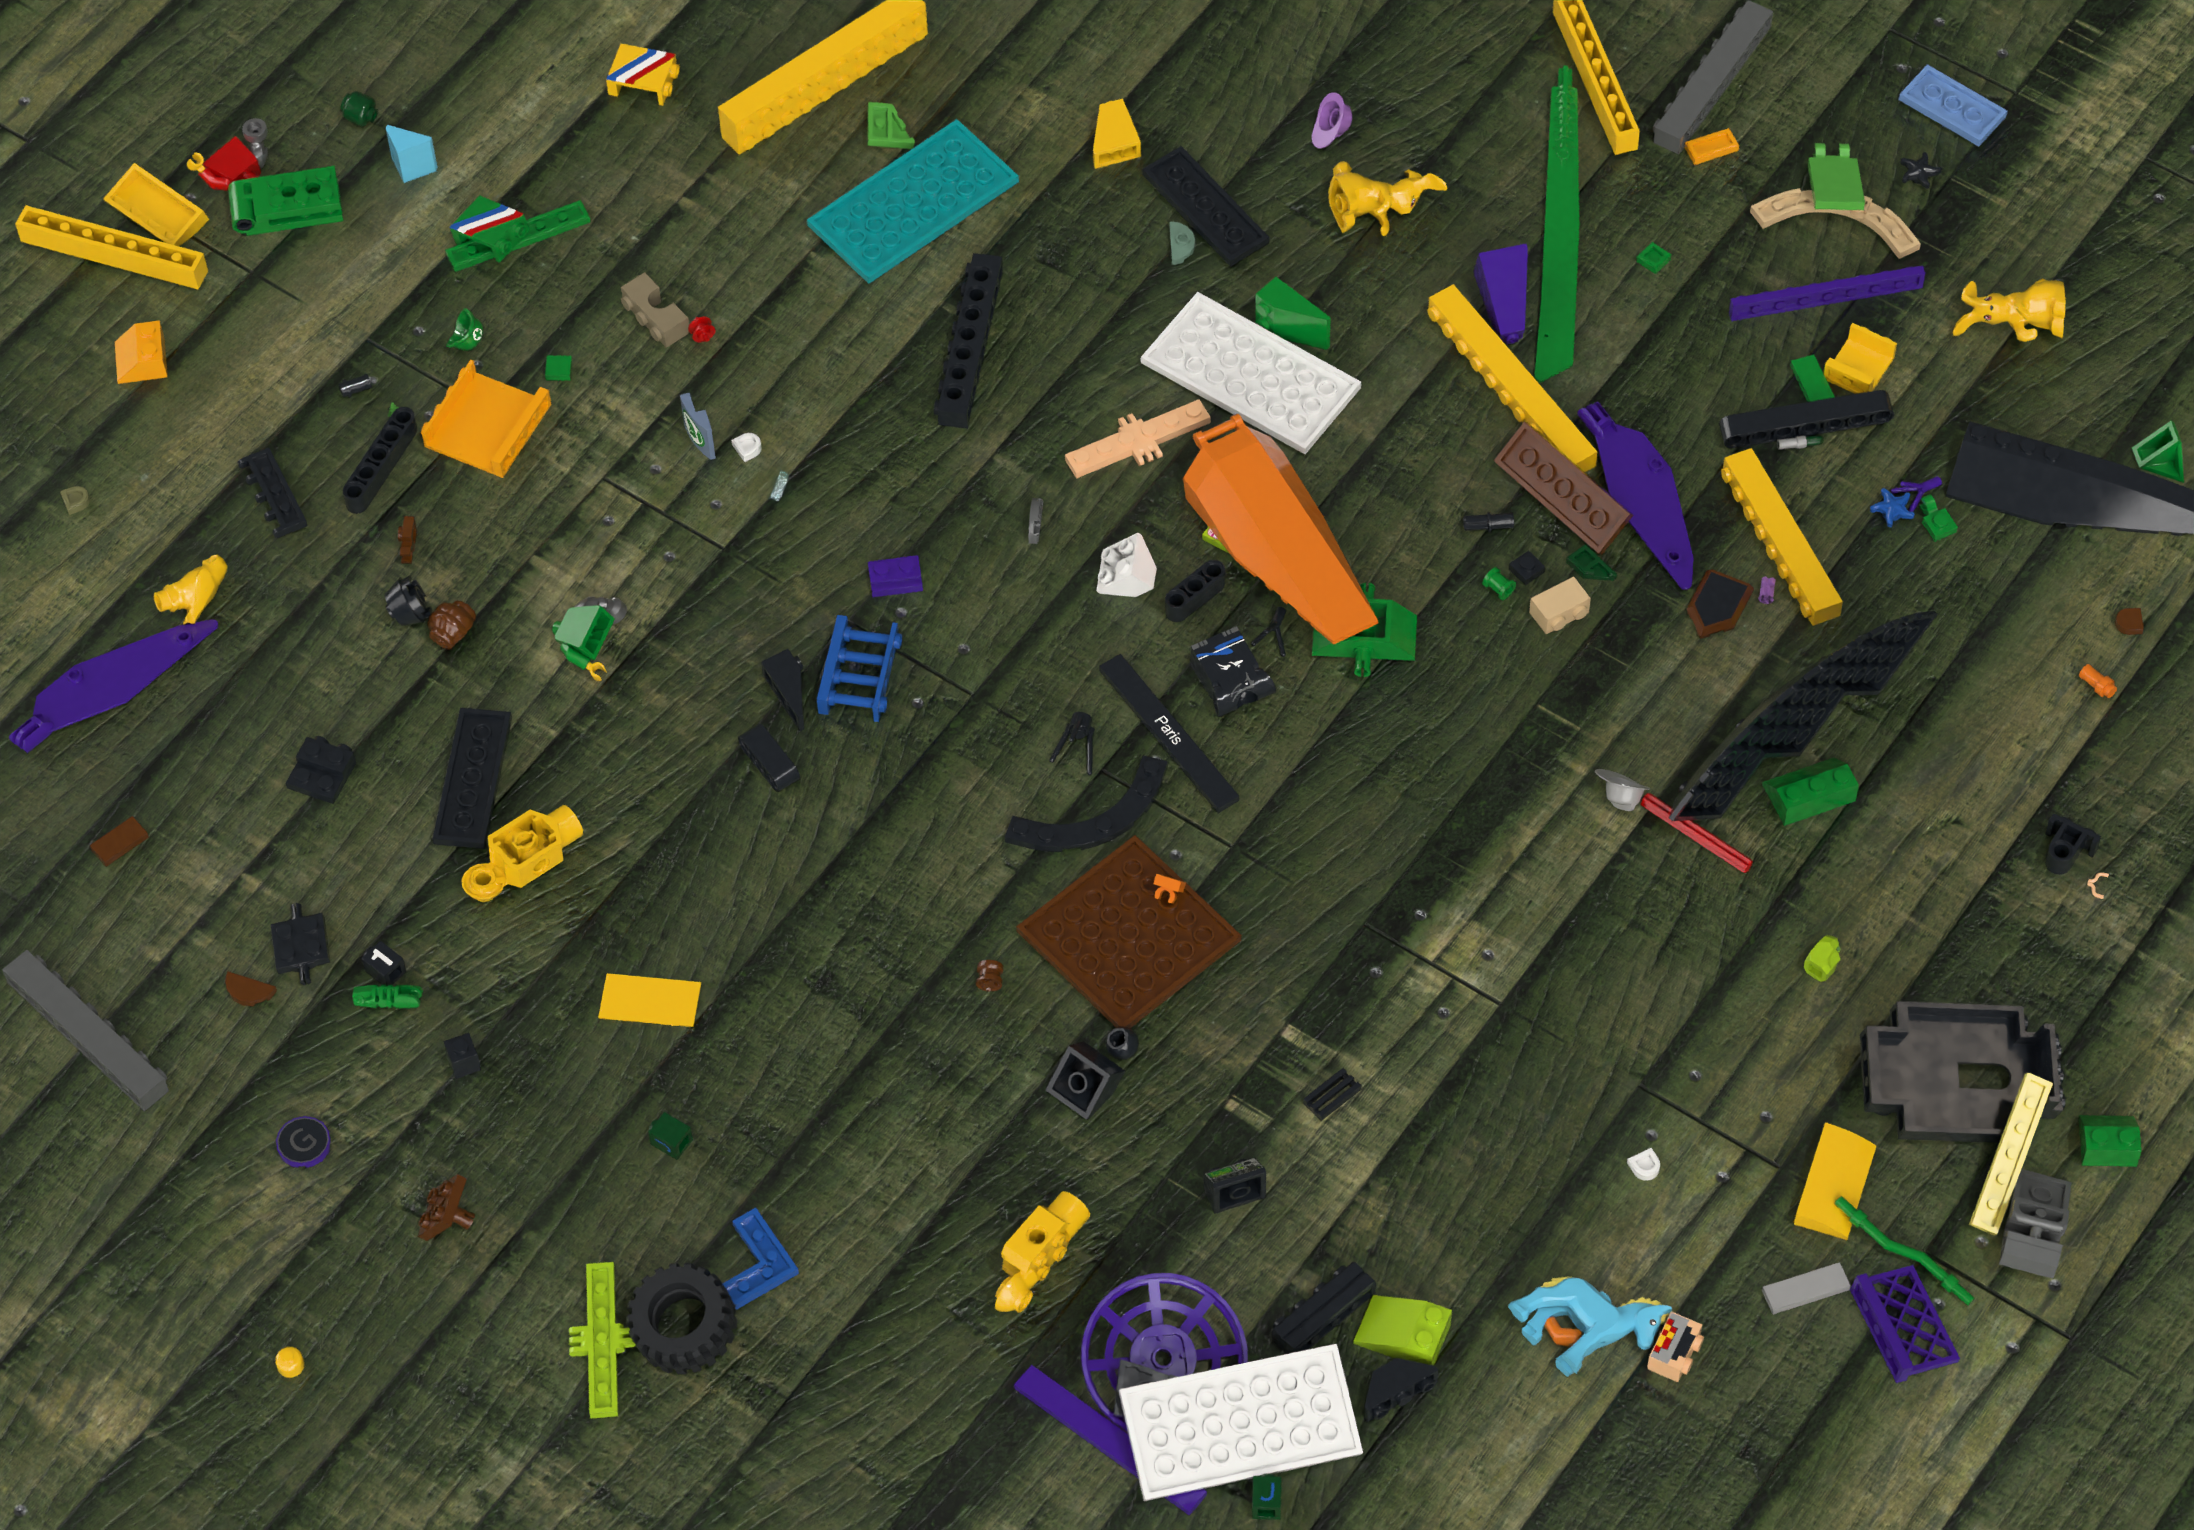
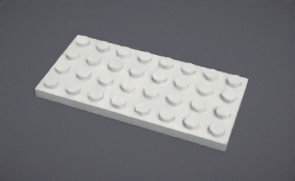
M1199 292L1193 296L1141 356V363L1231 414L1235 415L1238 413L1244 421L1303 454L1309 451L1361 389V381Z
M1337 1344L1124 1388L1118 1391L1144 1501L1246 1480L1262 1474H1274L1363 1454Z

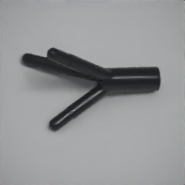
M1277 607L1270 625L1251 642L1252 646H1255L1271 631H1275L1280 654L1282 657H1285L1286 653L1280 625L1286 614L1285 608Z

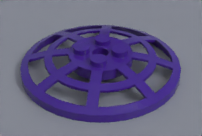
M1152 1273L1138 1276L1122 1283L1109 1292L1098 1304L1089 1318L1083 1334L1081 1368L1085 1384L1097 1406L1112 1422L1128 1431L1123 1417L1113 1416V1411L1098 1394L1090 1371L1106 1370L1110 1383L1116 1391L1117 1376L1115 1370H1118L1120 1360L1139 1364L1167 1375L1171 1374L1181 1377L1193 1374L1196 1361L1212 1359L1211 1370L1220 1368L1222 1357L1238 1355V1364L1248 1363L1247 1343L1237 1315L1215 1290L1187 1276L1173 1273ZM1160 1283L1183 1286L1198 1292L1204 1297L1194 1310L1178 1302L1161 1300ZM1148 1285L1150 1302L1132 1308L1121 1318L1108 1307L1124 1293L1137 1287ZM1212 1304L1221 1311L1228 1321L1236 1344L1219 1346L1213 1329L1202 1317ZM1162 1309L1176 1311L1188 1318L1180 1328L1163 1324ZM1151 1311L1152 1326L1140 1334L1127 1324L1137 1315ZM1102 1316L1113 1326L1106 1342L1105 1359L1089 1360L1091 1336L1097 1321ZM1196 1324L1206 1335L1210 1348L1195 1350L1194 1344L1188 1335ZM1119 1333L1133 1343L1129 1357L1113 1358L1114 1345ZM1157 1352H1167L1170 1356V1363L1166 1366L1159 1365L1155 1360Z

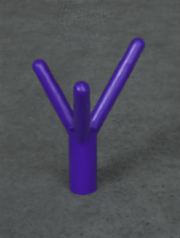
M1938 476L1922 483L1902 481L1900 485L1904 487L1893 488L1891 493L1917 491L1918 494L1908 510L1914 512L1923 494L1941 486L1942 481Z

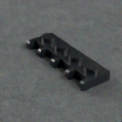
M269 447L237 461L239 468L249 466L253 473L245 478L247 484L258 483L262 492L255 495L257 503L267 501L271 508L270 511L264 514L266 521L276 519L280 526L272 531L275 538L308 526Z

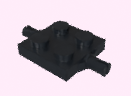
M296 903V907L294 904L290 906L292 919L271 924L272 940L278 974L291 971L299 972L300 984L306 985V982L307 984L311 983L309 970L317 965L330 963V955L323 913L303 916L302 905Z

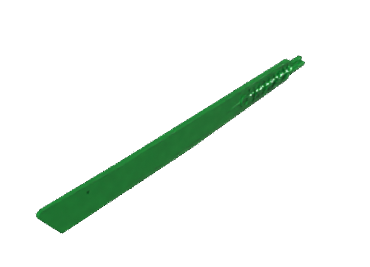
M1563 65V68L1558 69V86H1553L1551 89L1541 307L1534 375L1538 383L1571 368L1574 358L1579 248L1578 89L1572 87L1573 70L1568 68L1567 65Z

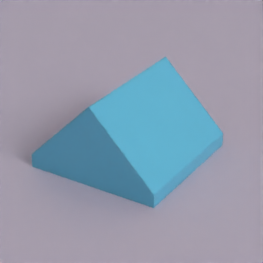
M387 125L386 133L391 157L404 183L436 172L438 167L432 137Z

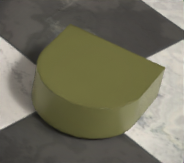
M74 486L60 491L69 515L84 510L90 503L88 492L83 487Z

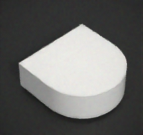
M745 433L731 440L732 446L744 462L756 457L761 452V440L753 433Z
M1652 1148L1629 1158L1627 1161L1634 1175L1641 1180L1654 1179L1660 1170V1161Z

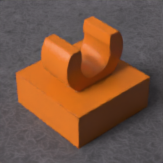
M1156 874L1153 884L1161 887L1156 890L1155 898L1161 899L1162 893L1168 891L1170 894L1168 903L1173 904L1177 898L1175 891L1183 893L1186 882Z

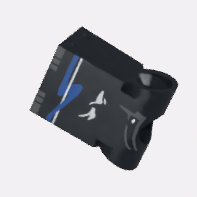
M1237 626L1191 646L1190 665L1210 698L1213 699L1218 718L1237 710L1244 704L1258 701L1276 693V686L1273 680L1263 669L1259 668L1257 660Z

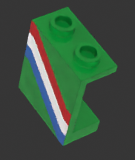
M480 195L449 227L457 245L465 243L470 239L491 247L497 262H501L530 231L523 213Z

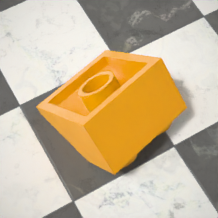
M160 320L134 324L115 341L118 384L167 377L165 338Z

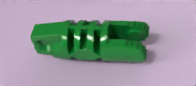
M394 985L354 987L352 993L353 1003L355 1006L370 1008L388 1007V1009H392L395 1007L396 1009L418 1008L420 1005L419 998L423 994V989L415 985H396L395 987Z

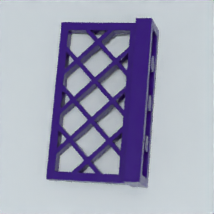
M1913 1265L1869 1277L1867 1273L1856 1276L1850 1291L1896 1383L1906 1381L1910 1375L1958 1363L1960 1357ZM1908 1275L1913 1284L1912 1289L1896 1283L1898 1278ZM1881 1283L1890 1287L1887 1296L1877 1292L1873 1284ZM1893 1289L1908 1296L1905 1304L1890 1298ZM1911 1297L1923 1303L1925 1307L1923 1313L1908 1306ZM1887 1304L1902 1311L1899 1319L1887 1314L1885 1310ZM1905 1313L1920 1319L1917 1328L1902 1321ZM1923 1321L1935 1327L1937 1331L1935 1336L1920 1330ZM1898 1328L1914 1334L1910 1343L1899 1338L1897 1334ZM1917 1336L1932 1343L1929 1351L1914 1345ZM1935 1344L1946 1349L1949 1356L1942 1358L1933 1354L1932 1350ZM1910 1351L1925 1357L1924 1363L1913 1366L1909 1358Z

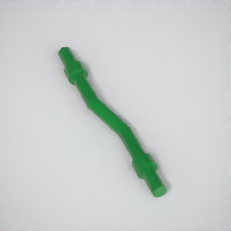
M1841 1196L1835 1202V1205L1850 1217L1849 1221L1855 1227H1861L1885 1250L1921 1263L1942 1282L1941 1286L1947 1292H1953L1967 1306L1974 1301L1975 1297L1959 1284L1960 1280L1953 1274L1949 1275L1925 1252L1890 1240L1867 1219L1868 1215L1861 1209L1857 1210L1844 1197Z

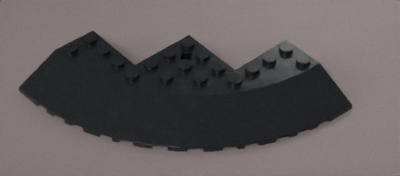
M1935 611L1918 612L1883 624L1831 654L1822 657L1818 662L1787 682L1747 718L1742 719L1736 725L1735 730L1707 758L1691 779L1685 781L1680 786V793L1674 800L1669 819L1671 821L1720 819L1764 758L1801 756L1845 695H1879L1938 613Z

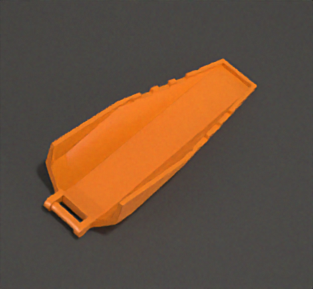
M1238 413L1231 416L1230 420L1207 431L1194 433L1193 439L1200 451L1183 477L1185 497L1234 560L1254 577L1258 576L1265 582V586L1270 591L1274 590L1278 593L1284 603L1292 605L1297 610L1298 615L1305 621H1308L1312 627L1333 645L1378 624V619L1325 518L1287 457L1270 436L1247 427ZM1233 429L1236 430L1235 432H1233V433H1231V434H1228V435H1226V436H1224V437H1222V438H1220V439H1218V440H1216V441H1213V442H1211V443H1208V442H1207V441H1209V440H1211V439H1213V438H1216V437H1218V436H1220V435H1222V434H1224V433H1226V432H1228V431H1231V430H1233Z

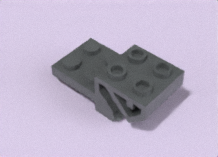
M2021 1169L2013 1190L2010 1213L2004 1227L1999 1260L2000 1265L2039 1276L2054 1278L2063 1245L2059 1244L2061 1236L2065 1234L2068 1225V1206L2072 1182Z

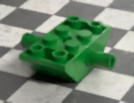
M1366 583L1360 584V587L1378 619V624L1334 645L1315 628L1313 630L1312 656L1355 658L1354 674L1361 677V668H1364V677L1371 674V659L1415 661L1417 615L1394 600L1374 599L1376 587L1372 583H1369L1368 592H1366Z

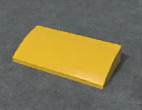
M135 163L103 198L109 205L162 242L175 246L185 243L209 220L202 209Z
M1825 1123L1797 1209L1794 1225L1847 1240L1852 1223L1849 1221L1850 1217L1838 1208L1835 1202L1842 1196L1856 1209L1858 1208L1876 1145L1853 1132Z

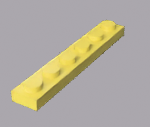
M2030 1073L2024 1075L1969 1225L1992 1235L1998 1234L2053 1083Z

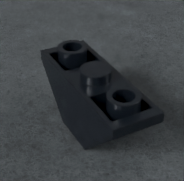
M1395 1358L1374 1370L1365 1403L1364 1419L1368 1423L1373 1419L1379 1420L1397 1405H1406L1416 1394L1420 1392L1426 1393L1433 1389L1438 1382V1369L1436 1366Z

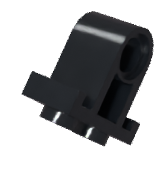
M2053 813L2049 819L2045 834L2049 837L2052 833L2056 834L2049 845L2045 861L2047 869L2057 875L2067 873L2072 868L2083 848L2089 851V856L2094 857L2098 850L2101 836L2089 828H2083L2073 823L2067 817H2061Z

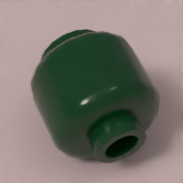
M354 91L351 94L348 93L340 106L344 119L358 126H365L369 122H373L378 114L374 98L359 91Z

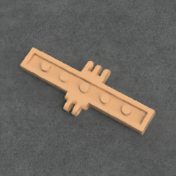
M1200 399L1145 422L1142 419L1136 420L1131 413L1127 415L1129 424L1124 417L1118 419L1120 425L1118 433L1065 454V461L1076 478L1132 455L1137 464L1141 466L1145 464L1143 455L1148 462L1154 460L1151 452L1154 453L1157 459L1163 457L1158 446L1159 444L1211 423V417Z

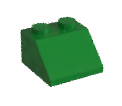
M2079 1115L2082 1166L2137 1167L2142 1150L2140 1127L2134 1116Z

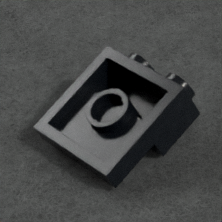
M315 736L314 739L306 737L296 755L297 764L286 781L287 789L334 804L356 765L354 752L345 744L331 745L328 740L321 736Z

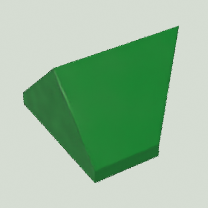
M2170 421L2133 446L2132 450L2139 468L2184 483L2182 442L2174 422Z

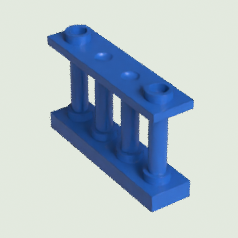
M837 615L817 696L818 714L829 715L830 706H835V703L873 708L874 721L879 722L881 712L885 713L887 708V697H885L895 652L896 649L901 648L902 634L898 632V623H892L890 635L852 630V627L848 626V617ZM851 640L886 644L887 648L885 656L847 651L845 644ZM845 661L880 665L882 669L880 677L842 672L840 665L845 663ZM840 682L873 686L877 687L875 698L837 693L835 686L840 684Z

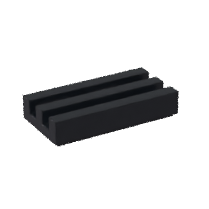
M1342 1068L1303 1099V1104L1322 1121L1361 1090V1084L1359 1082L1356 1083L1354 1077L1351 1074L1348 1075L1347 1071ZM1348 1085L1350 1086L1348 1090H1346L1338 1098L1332 1101L1324 1109H1322L1321 1111L1319 1110V1108L1322 1105L1333 1099L1345 1087H1347Z

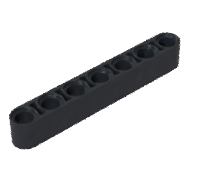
M1877 390L1733 414L1722 418L1719 421L1724 445L1727 448H1739L1775 442L1778 439L1811 436L1883 424L1894 418V411L1888 392Z

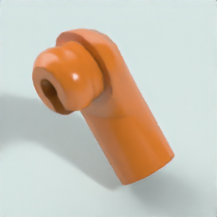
M1554 1316L1548 1318L1544 1325L1554 1343L1560 1346L1571 1347L1583 1335L1579 1329L1561 1328Z

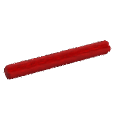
M1647 793L1642 798L1641 806L1741 872L1746 873L1751 868L1752 859L1694 821H1671L1669 815L1672 807L1653 794Z

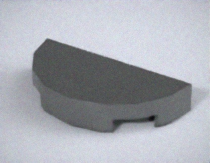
M1032 498L1029 544H1038L1044 504L1040 498Z

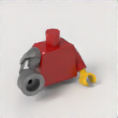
M253 118L244 123L242 131L244 138L251 142L250 150L235 136L204 163L203 156L199 153H194L192 157L198 164L189 159L187 161L188 169L198 170V175L214 190L228 191L229 184L234 181L259 177L261 174L260 169L264 167L268 156L267 147L264 148L263 141L268 135L265 122L261 119Z

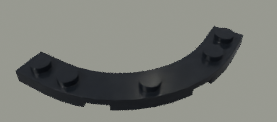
M1143 755L1134 781L1123 798L1106 812L1089 820L1071 824H1047L1012 816L1005 835V843L1040 851L1063 852L1062 849L1080 847L1081 850L1089 849L1119 837L1134 826V822L1144 812L1147 813L1154 803L1164 780L1168 761Z

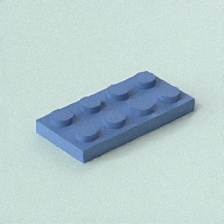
M1928 64L1899 96L1901 102L1977 146H1980L2007 116V110Z

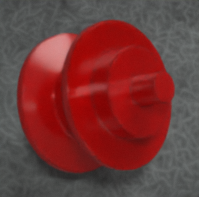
M696 317L689 324L688 330L693 334L692 338L695 342H708L714 336L716 330L711 325L712 322L709 317Z

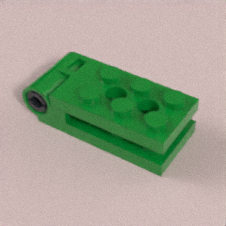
M335 166L237 180L228 186L232 228L236 232L246 233L247 236L344 221Z

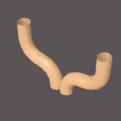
M2097 873L2093 879L2088 880L2087 886L2092 888V894L2097 898L2103 899L2104 895L2096 893L2093 883L2100 876L2108 877V873Z

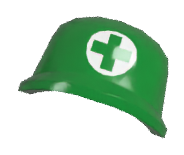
M464 308L460 312L454 333L447 341L446 347L470 351L481 341L483 335L482 322L474 317L469 309Z

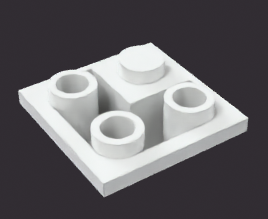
M1136 533L1103 549L1096 590L1098 593L1137 597L1154 588L1156 566L1141 534Z

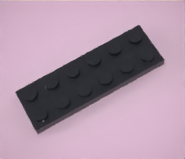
M1182 146L1142 169L1143 176L1230 267L1269 244V236Z
M460 708L432 838L433 844L485 849L512 721L511 712Z

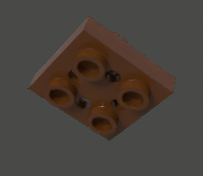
M457 1174L449 1180H445L438 1187L431 1189L426 1200L429 1203L427 1210L422 1214L418 1224L421 1227L418 1234L419 1238L428 1241L451 1227L452 1222L466 1230L470 1228L475 1214L458 1206L467 1178Z

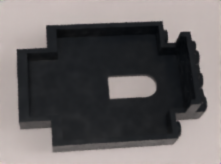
M1897 1001L1890 1009L1891 1027L1866 1026L1860 1033L1864 1112L1896 1113L1898 1139L1999 1143L2026 1073L2053 1083L2040 1118L2055 1119L2065 1108L2066 1099L2061 1085L2064 1073L2059 1059L2062 1047L2059 1042V1035L2055 1033V1024L2044 1023L2037 1032H2026L2028 1029V1017L2024 1015V1006ZM1958 1064L2001 1066L2009 1074V1085L2004 1089L1960 1088Z

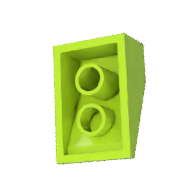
M1373 1295L1353 1344L1394 1359L1400 1358L1434 1366L1451 1326L1452 1310L1423 1300Z

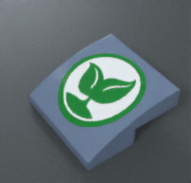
M690 393L680 395L684 426L690 439L706 457L711 460L716 459L712 429L706 410L695 412Z

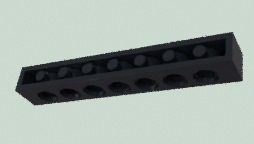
M973 253L971 263L967 262L965 276L968 278L967 282H963L961 287L963 300L958 301L956 314L959 318L958 321L953 322L952 327L954 340H949L947 353L950 357L949 360L944 361L943 375H945V379L940 380L938 394L941 396L940 400H935L934 415H938V425L968 429L1003 275V260L1001 256Z

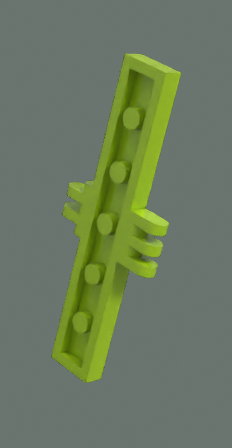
M614 1262L586 1264L588 1326L569 1328V1335L572 1336L569 1338V1345L573 1346L569 1348V1355L573 1357L588 1356L590 1418L617 1417V1353H623L625 1348L634 1347L636 1344L629 1334L630 1329L624 1328L623 1324H616Z

